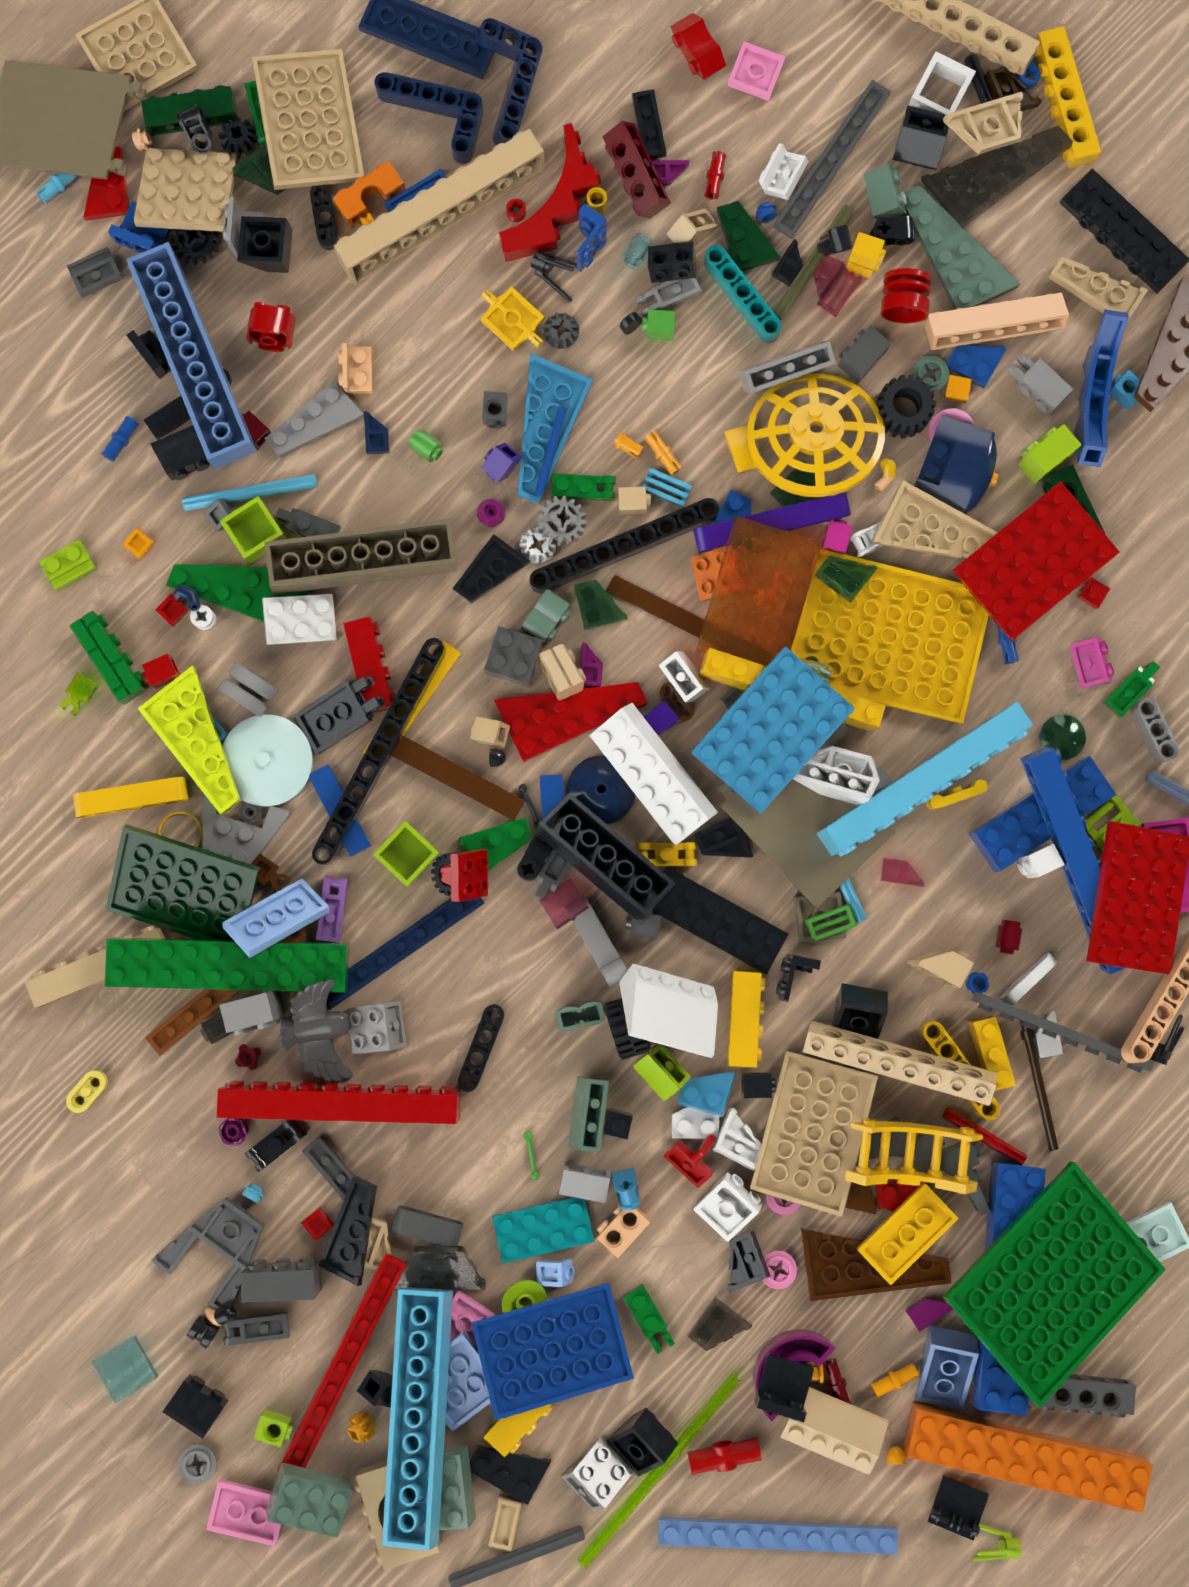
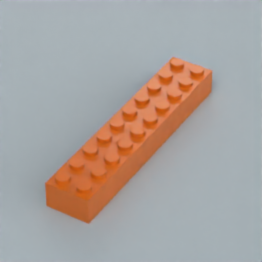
M912 1402L902 1448L908 1458L1141 1513L1144 1511L1153 1466L1141 1455Z

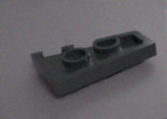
M493 534L452 589L472 604L530 564L531 561Z
M477 1445L469 1460L471 1473L527 1505L551 1463V1459H540L526 1454L508 1453L506 1457H503L495 1448Z

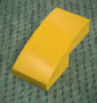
M747 426L724 431L729 453L732 454L737 474L757 469L748 450Z

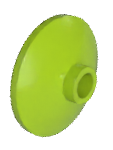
M532 1280L518 1281L505 1291L501 1301L502 1312L546 1301L548 1296L545 1289L539 1283ZM527 1297L524 1303L519 1302L521 1298Z

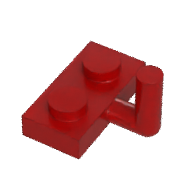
M709 1134L695 1153L678 1140L665 1152L663 1157L699 1188L714 1173L701 1159L706 1156L716 1141V1137Z

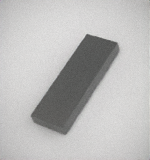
M319 1135L302 1152L344 1200L353 1176L356 1175L324 1137Z

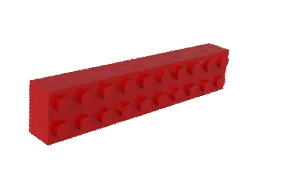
M230 1081V1083H225V1086L218 1088L216 1118L457 1124L460 1120L461 1091H455L454 1086H441L439 1090H432V1086L422 1085L414 1090L408 1089V1085H394L392 1089H385L383 1084H372L368 1088H361L362 1084H347L344 1088H339L338 1083H324L320 1087H314L315 1083L302 1082L296 1086H291V1082H277L273 1086H268L267 1081H254L249 1083V1085H244V1081Z

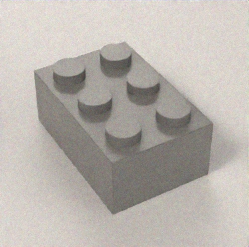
M269 991L219 1005L226 1033L233 1031L234 1036L257 1028L270 1027L280 1023L279 1018L286 1016L280 991Z

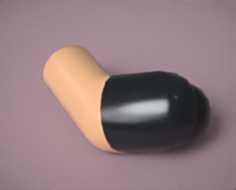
M224 1306L217 1310L208 1307L204 1310L203 1315L212 1324L221 1326L228 1321H233L237 1316V1311L229 1306Z

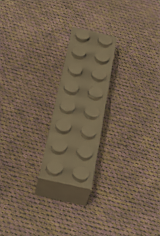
M450 519L265 542L269 584L273 595L457 572Z

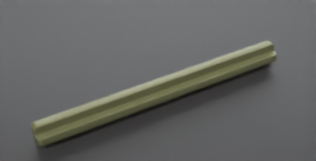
M844 205L827 231L846 225L853 214V209L848 205ZM817 246L775 308L774 313L779 320L785 318L825 257L822 253L818 252Z

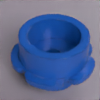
M769 202L762 203L757 208L756 218L761 223L772 221L777 216L775 211L776 205Z
M973 972L968 976L969 979L966 981V987L968 990H971L972 994L988 990V978L984 973Z

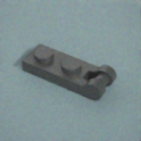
M288 1312L235 1318L233 1321H228L222 1325V1329H225V1337H223L225 1346L290 1337ZM240 1327V1335H235L234 1328Z

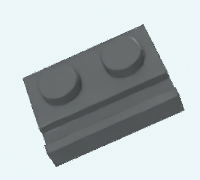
M108 247L67 265L82 298L123 279Z

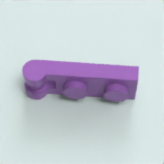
M325 875L321 899L329 906V913L318 920L316 940L341 942L349 878L341 877V879H335L333 876ZM331 888H339L338 895L330 894Z

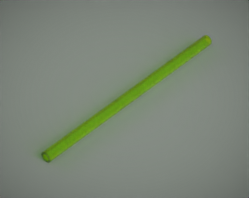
M734 1374L728 1377L676 1440L679 1444L666 1463L651 1470L579 1557L578 1562L584 1568L590 1565L741 1381Z

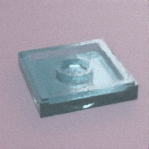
M135 1335L92 1361L115 1403L158 1377Z

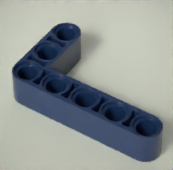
M487 18L476 32L478 44L515 61L493 132V142L495 145L510 141L519 132L543 47L537 38L496 19ZM484 30L490 31L492 36L487 35ZM505 39L510 40L513 45H509ZM526 48L530 49L533 52V55L529 54ZM520 69H523L524 71H526L527 76H526V75H523V74L521 73ZM514 90L519 91L520 94H521V97H520V96H517V95L514 93ZM507 110L512 111L515 117H511ZM501 131L506 132L509 138H505Z
M388 72L379 73L375 77L374 84L378 98L381 101L456 118L457 122L451 143L454 160L460 164H466L471 161L483 118L482 99L477 93ZM385 85L390 86L388 89H381ZM404 91H412L410 94H403ZM428 95L434 96L432 99H425ZM450 100L456 101L454 104H447ZM471 105L477 106L476 109H469L468 107ZM466 126L472 127L471 130H463V128ZM461 147L467 148L464 152L457 151Z

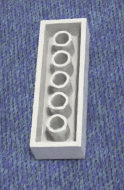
M633 703L621 708L589 735L675 846L718 813Z

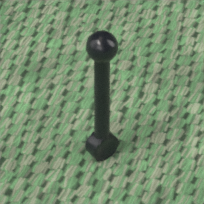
M521 784L518 789L523 793L535 821L534 827L537 829L541 820L538 819L528 796L527 786Z

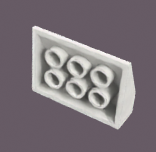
M632 964L619 981L628 1035L712 1058L715 1050L718 1011L714 987L645 966Z

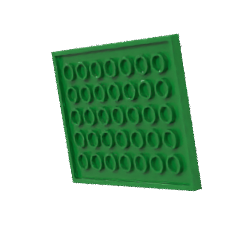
M1070 1161L942 1297L1034 1405L1041 1408L1166 1269L1075 1162Z

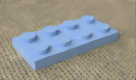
M300 879L222 922L223 929L250 958L329 913V906L303 879Z

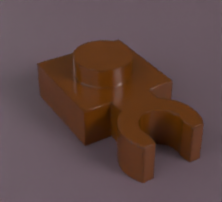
M261 853L258 854L251 864L260 867L258 881L265 886L271 881L273 888L277 891L283 889L278 885L279 879L283 878L288 882L291 880L286 874L276 873L280 866Z

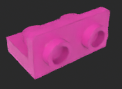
M1094 637L1070 644L1081 689L1112 682L1111 677L1114 676L1112 664L1107 663L1105 654L1109 652L1105 640L1102 641L1100 637Z

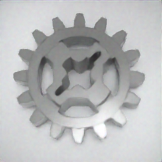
M554 496L552 503L546 500L545 507H540V514L536 518V521L540 522L537 529L544 530L542 537L549 536L550 544L556 540L558 546L561 545L562 541H565V544L569 546L571 539L577 542L579 535H583L585 531L583 528L587 524V521L583 520L586 513L579 512L582 506L581 504L573 505V498L570 502H567L566 496H563L561 501Z

